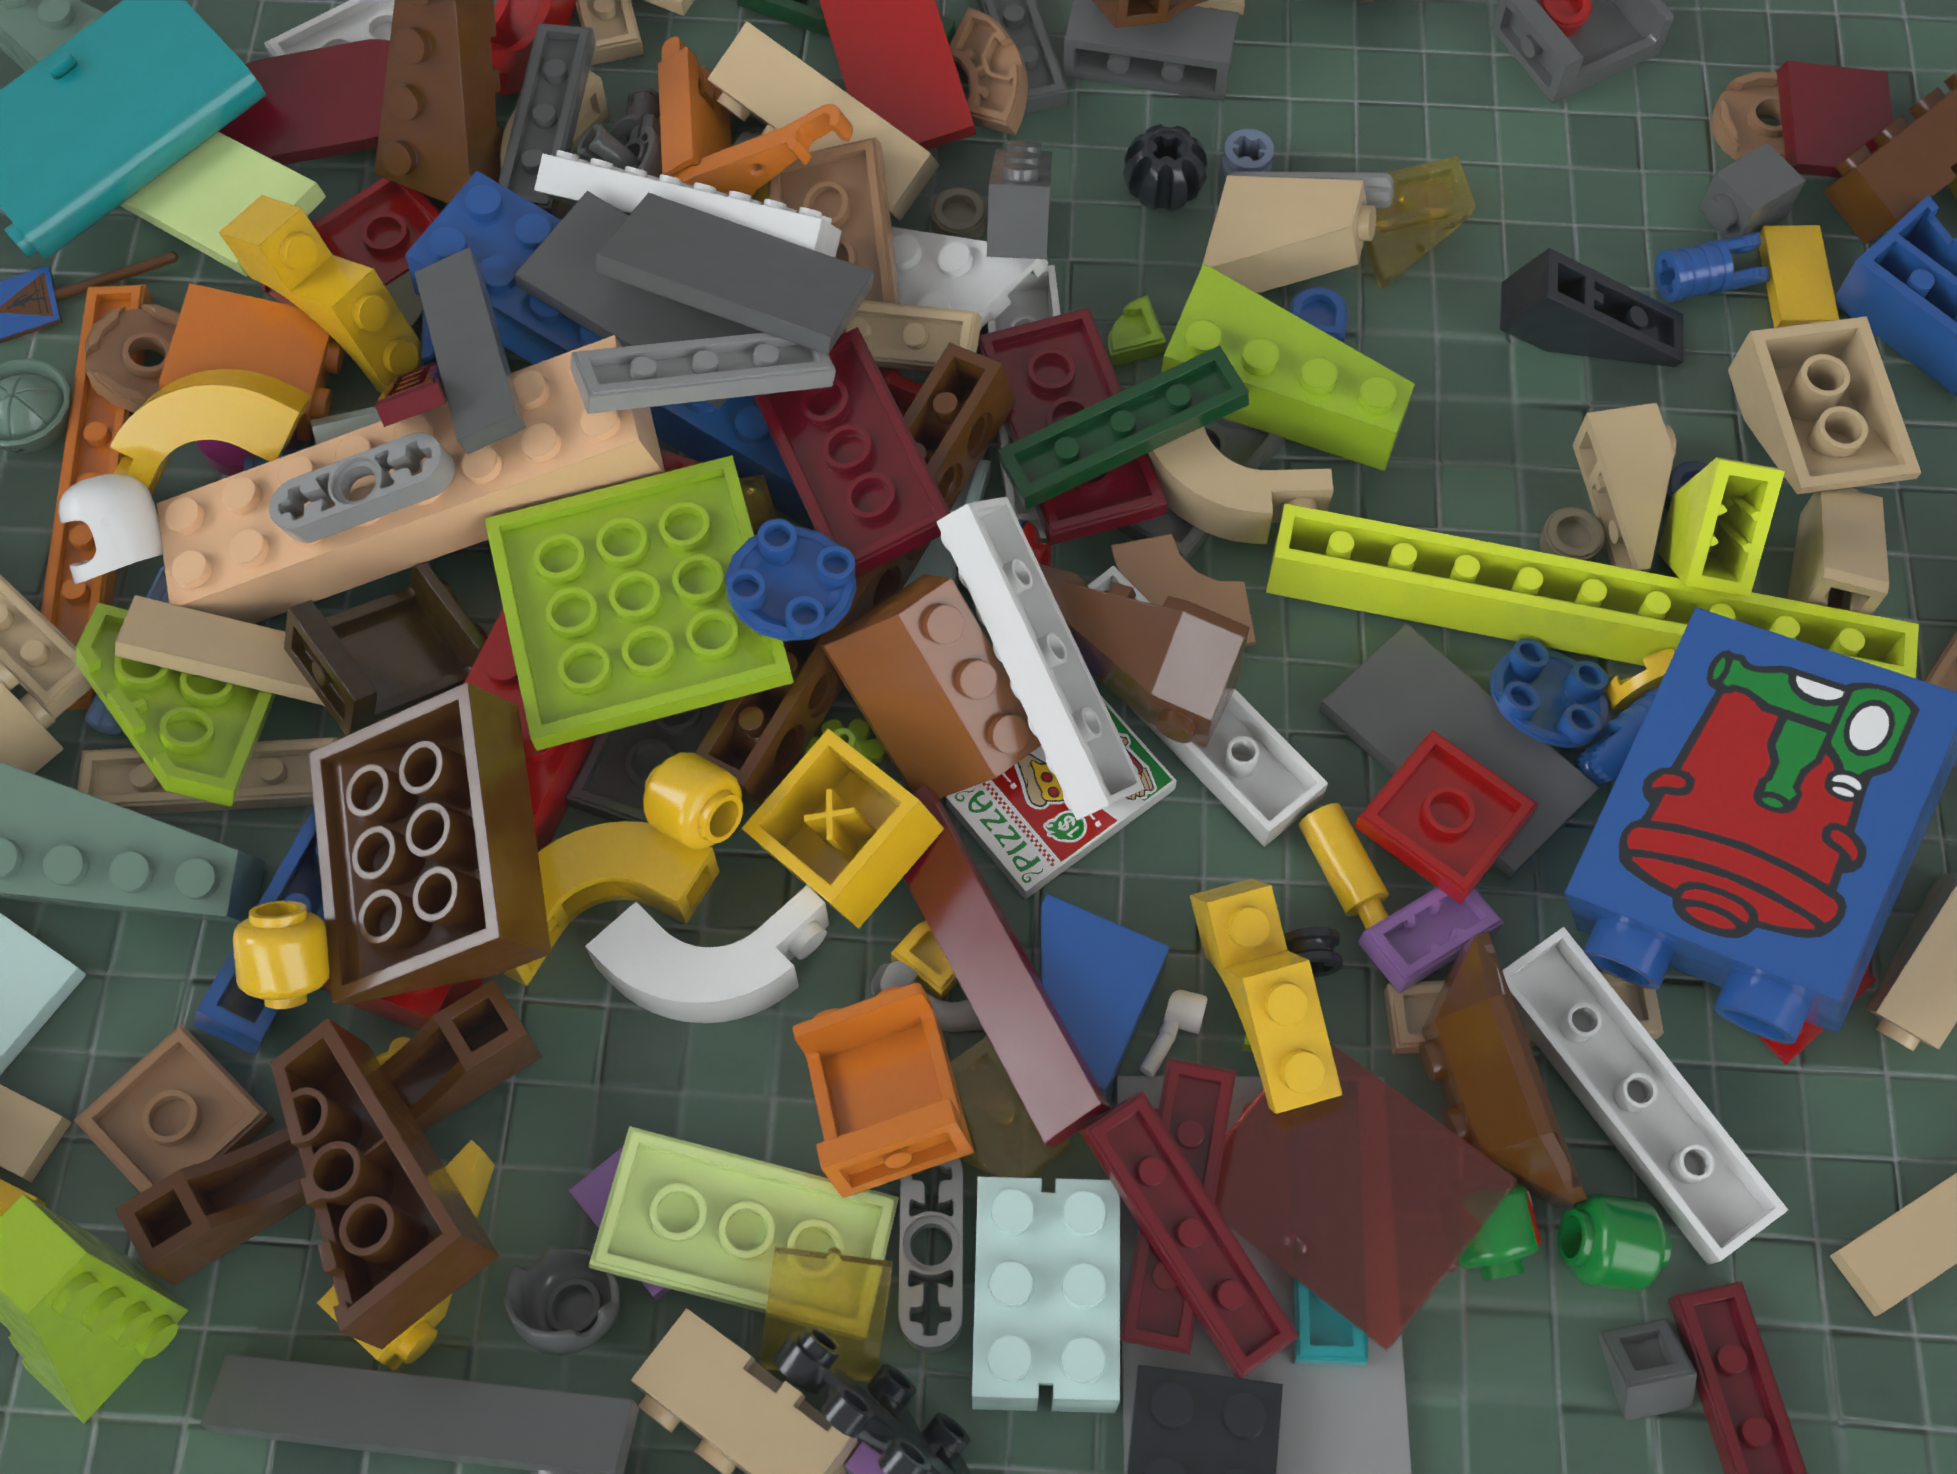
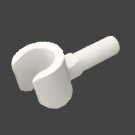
M1177 990L1171 994L1159 1035L1139 1068L1142 1073L1149 1077L1155 1076L1172 1044L1175 1042L1178 1029L1199 1034L1208 1000L1206 996L1186 990Z

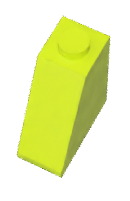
M1716 457L1673 494L1658 554L1686 586L1745 597L1751 596L1785 471L1779 468Z

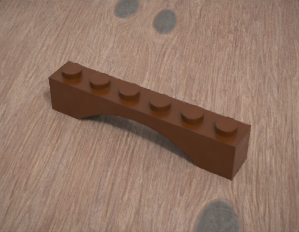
M492 979L433 1015L410 1041L381 1066L423 1132L541 1059L542 1056L495 979ZM285 1127L232 1152L181 1168L115 1208L145 1268L167 1282L176 1285L307 1204L300 1181L306 1176L299 1148L291 1144L288 1129Z

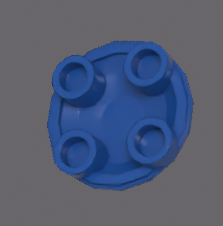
M771 519L763 523L758 530V535L749 538L734 553L725 575L727 600L739 620L760 635L782 641L812 639L833 629L850 611L857 590L855 560L850 550L838 545L821 532L793 526L789 521L783 519Z
M1534 639L1518 640L1509 653L1498 659L1490 674L1491 695L1501 714L1519 731L1541 743L1563 748L1585 746L1603 734V728L1610 719L1609 703L1604 693V689L1609 682L1606 672L1594 662L1586 660L1576 662L1560 652L1547 650L1544 645Z

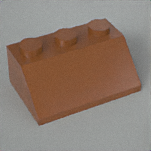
M923 574L820 644L911 794L924 785L935 791L939 799L997 778L1041 746L1038 737L1029 728L1028 716L1021 701L1014 695L1011 689V680L1005 668L996 657L992 646L952 578Z

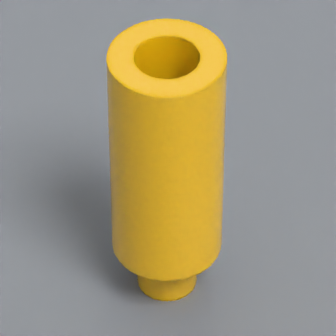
M1339 803L1328 804L1305 816L1298 826L1346 916L1359 915L1366 930L1389 917L1382 904L1389 896V893Z

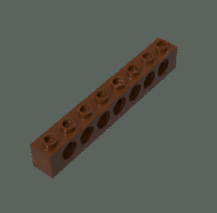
M950 342L903 416L949 510L953 507L1016 403L1003 363ZM931 541L855 578L857 590L850 611L833 629L812 639L783 641L794 683L727 700L695 753L725 769L738 780L742 792L741 801L758 810L792 771L844 686L820 644L903 589Z

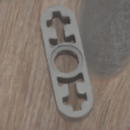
M423 432L412 433L286 481L273 494L269 505V513L273 522L295 541L301 543L315 542L439 495L451 483L455 473V463L452 456L432 435ZM425 457H428L429 459H426L424 462H422L423 471L417 475H414L413 473L420 470V460H422ZM374 475L376 481L371 493L361 500L350 501L349 493L353 484L364 476ZM308 501H311V502H312V503L307 504L305 507H304V505H303V504L307 503ZM304 513L303 517L299 519L296 518Z
M959 1158L939 1165L941 1173L952 1175L951 1180H944L939 1184V1211L953 1207V1216L934 1211L910 1216L912 1207L925 1211L926 1195L924 1183L919 1180H912L913 1175L922 1174L925 1170L900 1178L899 1324L903 1337L908 1344L916 1350L925 1353H937L949 1348L958 1339L963 1325V1168ZM924 1229H940L949 1236L952 1242L950 1255L938 1265L922 1264L916 1260L911 1252V1244L914 1237ZM910 1277L928 1282L953 1277L952 1287L938 1284L939 1310L942 1313L951 1314V1321L939 1323L937 1335H924L921 1323L910 1322L911 1314L923 1312L925 1295L924 1283L909 1287Z

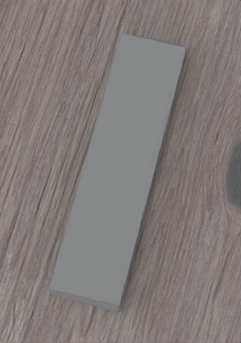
M766 332L572 352L570 370L587 414L832 387L836 372L828 354L778 338Z

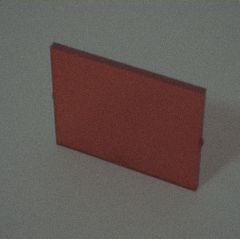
M1330 1043L1342 1095L1276 1114L1269 1109L1263 1088L1252 1103H1247L1243 1107L1241 1117L1226 1134L1215 1205L1231 1229L1388 1352L1448 1272L1451 1273L1457 1270L1459 1266L1458 1259L1517 1184V1179Z

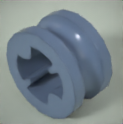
M1246 128L1237 130L1228 136L1224 144V155L1222 157V171L1227 178V175L1234 171L1271 172L1272 159L1274 157V144L1271 138L1262 131ZM1243 154L1245 157L1239 159L1238 155ZM1257 156V157H1258V160L1253 161V160L1251 159V158Z

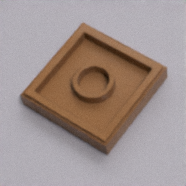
M182 1024L74 1119L77 1125L140 1193L181 1168L214 1159L246 1146L274 1120Z

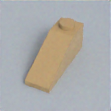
M1657 403L1586 413L1572 446L1595 516L1601 522L1605 531L1604 544L1612 566L1649 572L1655 551L1673 459L1676 455L1674 431L1670 425L1664 424Z

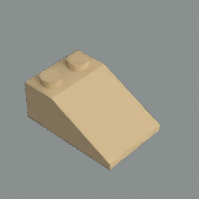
M1867 316L1749 332L1728 369L1729 376L1745 423L1776 466L1785 471L1784 477L1796 494L1904 481L1919 477L1921 470Z

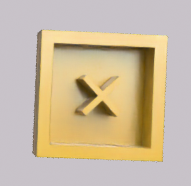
M830 729L825 731L741 828L774 859L805 885H808L818 896L858 929L944 830L942 825L918 798Z

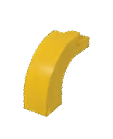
M241 369L207 370L179 378L154 393L117 432L110 448L124 454L114 474H126L137 478L153 496L173 451L186 443L198 440L228 442L269 462L281 457L288 447L312 395L275 377Z
M635 821L608 822L589 826L552 842L538 852L551 949L574 918L595 905L609 901L629 900L640 902L686 925L720 872L713 848L689 849L658 831L649 823ZM547 956L506 971L504 975L527 987Z

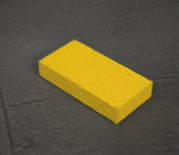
M1820 225L1763 226L1760 231L1762 245L1759 246L1762 267L1768 268L1770 280L1766 283L1774 328L1839 320Z

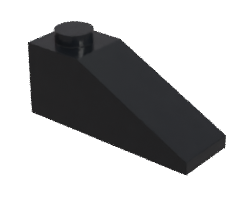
M1551 248L1545 250L1502 281L1500 330L1547 352L1676 367L1683 363L1682 313Z

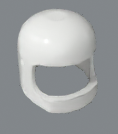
M126 474L100 475L82 480L72 485L63 493L58 508L60 523L79 520L85 522L93 534L96 545V553L92 559L69 565L75 584L163 554L159 517L154 501L147 487L137 478Z

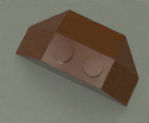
M1487 931L1475 935L1461 947L1422 1028L1425 1041L1419 1043V1053L1425 1072L1432 1082L1440 1081L1449 1106L1442 1110L1443 1122L1448 1137L1456 1149L1464 1148L1469 1162L1492 1174L1505 1172L1508 1182H1517L1524 1185L1530 1194L1555 1207L1586 1200V1193L1573 1164L1497 958L1490 933Z

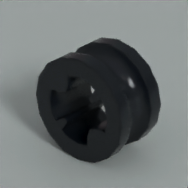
M1307 927L1284 934L1287 950L1310 961L1314 978L1336 973L1342 969V956L1334 952V948L1340 943V936L1337 930L1327 927Z

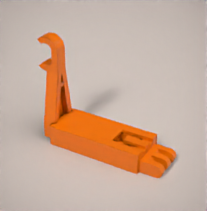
M676 36L669 38L661 48L662 61L658 63L663 175L681 179L682 183L694 186L695 182L717 188L716 191L726 193L728 196L729 191H736L751 196L795 160L799 159L802 164L807 165L812 157L809 153V148L815 140L831 131H834L841 140L849 142L852 136V124L841 110L834 104H825L785 127L732 146L730 112L717 102L721 92L707 79L711 74L704 65L699 67V61L695 54Z

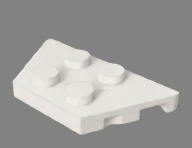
M891 227L900 303L977 311L982 317L981 328L989 321L995 320L1012 304L1008 294L1029 273L1038 278L1048 265L1047 259L986 257L987 241Z

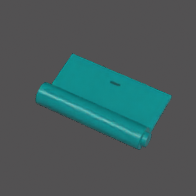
M185 0L121 1L0 90V208L13 222L4 231L28 258L38 251L45 260L49 259L266 96L264 89L242 60Z

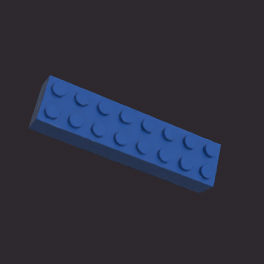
M478 171L475 172L405 254L414 292L420 296L414 272L470 247L480 262L503 346L532 364L540 363L603 339L516 286L515 273L561 220ZM753 395L728 398L720 409L706 401L650 407L658 439L702 463L732 455L741 488L806 527L814 528Z

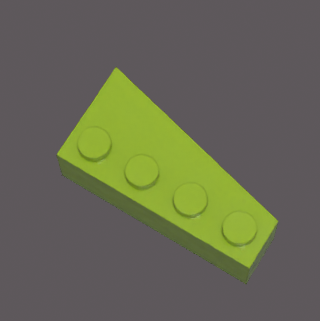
M1203 263L1163 356L1161 373L1220 345L1249 391V405L1223 418L1385 471L1415 384Z
M23 1194L0 1217V1322L10 1331L11 1335L8 1338L13 1347L24 1357L21 1361L26 1370L74 1416L85 1424L144 1359H150L158 1355L171 1343L178 1332L177 1323L189 1310L131 1257Z

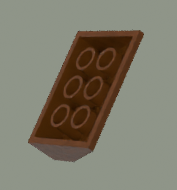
M466 682L309 753L324 921L327 931L332 1003L342 1006L496 976L552 954L518 705Z

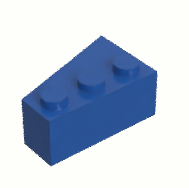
M1928 195L1855 261L1837 292L1835 300L1837 307L1852 318L1867 316L1874 335L1957 397V237L1953 239L1936 218L1935 214L1939 207Z

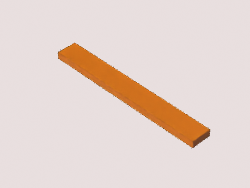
M146 285L87 288L41 606V614L75 647L97 603L112 606L117 569L78 584L74 583L69 565L92 559L96 553V545L93 534L85 522L79 520L60 523L58 514L59 501L66 490L82 480L105 474H114L124 454L110 448V445L117 432L134 414V412L114 406L96 392L86 374L85 341L93 324L111 310L125 306V311L131 309H141V304H151L152 295ZM145 350L137 351L131 356V359L143 366ZM91 688L66 710L89 709L96 695L94 689Z

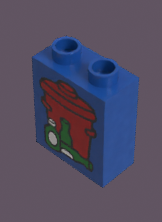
M1695 607L1565 890V896L1577 930L1590 935L1583 949L1584 953L1598 969L1643 988L1659 989L1669 967L1722 987L1714 1004V1011L1730 1023L1772 1041L1794 1044L1805 1021L1839 1034L1957 760V692Z

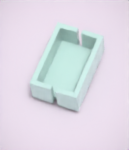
M978 1177L972 1409L1037 1411L1039 1385L1053 1386L1051 1411L1115 1413L1120 1402L1119 1193L1110 1180L1056 1179L1054 1193L1041 1192L1042 1178Z

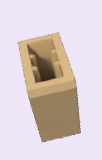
M1227 175L1203 263L1257 294L1359 264L1364 241H1372L1374 237L1376 208L1374 205H1367L1363 180Z
M1853 487L1814 492L1800 513L1787 599L1872 615L1887 596L1889 590L1883 497L1862 493Z
M1957 873L1938 875L1866 1007L1868 1011L1882 1018L1876 1028L1877 1031L1911 1051L1915 1050L1920 1041L1928 1046L1940 1049L1957 1022Z

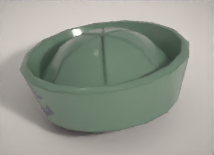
M29 358L10 360L0 365V449L17 454L37 452L51 446L66 431L71 406L70 386L64 374L51 363Z

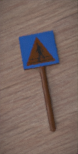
M171 251L59 289H55L52 270L49 265L0 281V343L62 323L58 301L85 293L88 287L106 286L178 261V254Z

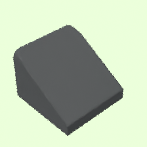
M1668 1319L1599 1332V1341L1617 1402L1626 1420L1685 1410L1692 1406L1697 1373Z

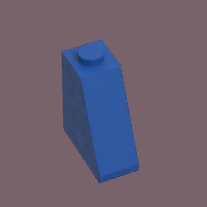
M1046 894L1041 904L1040 981L1104 1097L1107 1099L1165 970L1170 946Z

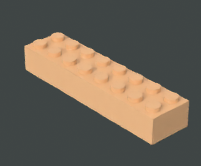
M613 335L512 372L511 375L526 428L470 454H467L457 441L448 402H446L442 406L386 427L383 426L381 421L157 503L169 603L254 624L285 613L292 606L309 600L316 602L488 540L485 518L665 473L650 407L587 414L570 370L572 352L623 346ZM423 432L432 435L452 456L455 463L454 477L449 486L439 495L315 542L301 543L295 541L273 522L269 513V505L273 494L286 481L412 433ZM425 457L422 460H420V470L413 473L414 475H417L423 471L422 462H424L426 459H429L428 457ZM367 475L358 479L350 489L349 500L358 501L368 496L375 486V476ZM308 501L307 503H305V504H303V505H304V507H305L307 504L312 503V502H311V501ZM304 513L296 518L299 519L303 517Z

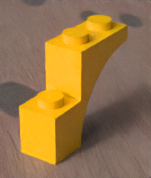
M261 195L219 232L249 277L284 296L320 325L355 361L378 392H383L391 378L423 367L421 359L422 343L373 268L332 255L301 207Z
M1251 878L1190 895L1205 959L1214 966L1237 1009L1259 1070L1269 1109L1278 1114L1341 1096L1342 1091L1310 961L1287 950L1272 885Z

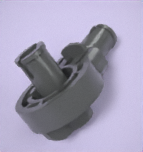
M646 87L634 89V95L630 92L627 100L626 116L617 120L612 127L611 134L600 123L595 124L593 131L589 129L581 138L577 147V153L590 162L591 158L612 163L613 167L625 170V167L629 166L648 172L647 175L659 178L660 174H662L658 92Z

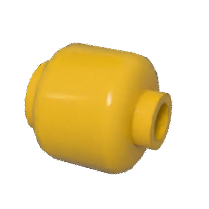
M681 752L666 759L649 774L643 795V812L647 822L652 827L692 850L706 849L716 843L727 840L735 832L743 815L742 792L738 780L725 769L696 753Z
M275 901L255 906L249 910V918L243 920L234 929L233 949L237 985L248 996L264 999L266 1007L271 1009H289L303 1005L308 1000L307 994L318 990L328 981L329 956L326 924L316 914L307 912L305 904L297 901Z

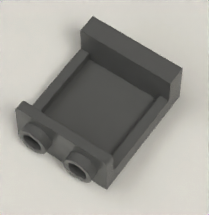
M1499 0L1491 30L1549 100L1555 103L1659 55L1674 19V15L1664 0H1591L1592 11L1585 24L1576 34L1566 37L1536 0Z

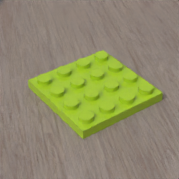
M732 455L485 518L528 729L536 751L794 683L783 641L760 635L741 622L727 600L725 575L732 556L749 538L754 536Z

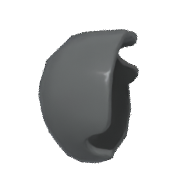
M548 1246L541 1257L527 1267L516 1265L509 1273L503 1302L516 1332L542 1353L563 1356L584 1350L602 1338L617 1319L621 1302L620 1286L614 1274L589 1268L592 1251L587 1248L559 1249Z

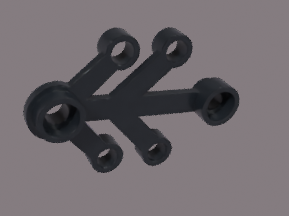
M807 1325L802 1332L793 1331L774 1355V1361L779 1370L799 1388L812 1394H819L826 1384L834 1389V1392L821 1407L824 1417L833 1427L846 1436L858 1437L884 1450V1453L878 1459V1464L885 1474H971L960 1455L970 1443L969 1435L956 1421L943 1413H936L921 1432L907 1407L908 1402L916 1394V1388L895 1367L883 1364L867 1384L868 1391L875 1398L873 1399L837 1365L836 1359L841 1354L839 1345L826 1332L814 1325Z

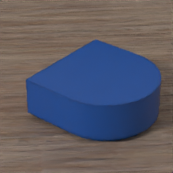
M1309 287L1298 292L1291 301L1289 312L1344 343L1348 315L1344 299L1335 291L1325 287Z

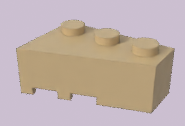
M687 1308L631 1379L638 1389L646 1395L638 1407L670 1433L674 1431L679 1423H682L702 1440L694 1452L721 1474H732L736 1467L745 1474H846L845 1465L860 1445L857 1437L846 1436L833 1427L821 1412L804 1400L806 1397L803 1393L788 1382L784 1381L782 1383L757 1364L750 1354Z

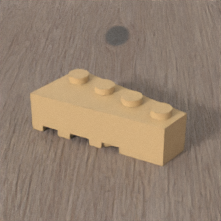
M746 21L707 78L721 92L717 102L743 122L750 116L765 126L761 133L762 135L785 127L825 104L836 105L852 124L853 133L849 142L841 140L834 131H831L815 140L811 144L809 152L876 137L882 145L890 215L899 221L904 217L939 167L938 162L929 151L748 21Z

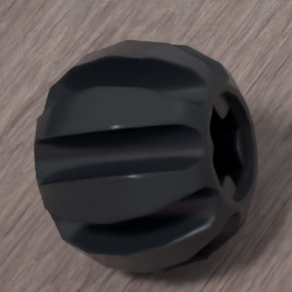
M1159 124L1148 128L1145 134L1134 138L1124 157L1125 168L1123 174L1130 194L1140 198L1141 204L1152 210L1165 208L1173 211L1184 207L1186 201H1191L1198 196L1207 178L1206 167L1208 163L1201 142L1196 138L1190 137V132L1178 125L1175 127H1165Z

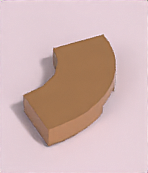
M968 7L949 46L956 67L965 71L968 76L969 98L967 104L974 125L1016 136L1024 116L1028 97V78L1023 57L1012 38L996 20L979 10Z
M1172 534L1111 545L1118 571L1151 604L1163 606L1168 596L1190 601L1249 626L1246 646L1256 645L1244 581H1218L1198 573L1180 555Z

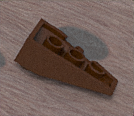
M1039 564L1089 672L1144 720L1155 725L1158 731L1167 738L1179 743H1189L1192 741L1207 747L1237 686L1250 627L1190 601L1171 596L1167 597L1163 606L1134 599L1136 593L1133 587L1114 582L1110 590L1104 592L1091 589L1074 572Z

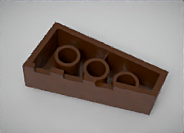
M1957 71L1944 81L1950 89L1947 93L1943 94L1939 87H1937L1908 109L1914 117L1912 121L1908 123L1903 116H1900L1872 138L1878 145V148L1871 152L1865 144L1836 166V169L1842 176L1822 191L1864 245L1896 225L1928 195L1932 197L1957 177Z

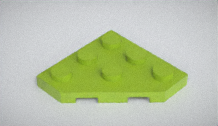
M98 602L76 646V665L165 791L232 807L276 694L115 656V641L128 610Z

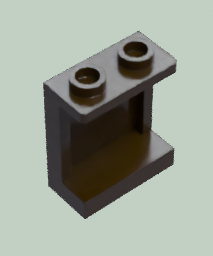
M423 562L413 566L410 585L406 589L324 618L312 600L288 608L284 649L342 731L348 736L464 684L488 636L479 624H473L458 605L456 595L449 583L445 580H439L430 566Z

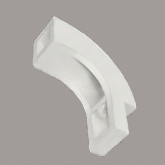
M806 885L763 925L746 938L720 947H699L684 943L668 934L635 902L585 947L596 969L620 993L638 1006L673 1020L691 1023H719L756 1014L773 1006L799 987L795 967L790 961L794 957L799 960L804 959L818 948L826 937L827 931L825 929L829 926L825 902Z

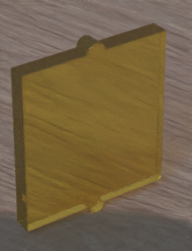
M775 1246L759 1365L764 1369L780 1371L774 1361L776 1352L793 1331L802 1332L807 1325H814L826 1332L839 1345L841 1354L836 1359L837 1365L853 1380L870 1382L878 1371L893 1261L841 1255V1251L836 1247H832L827 1253Z

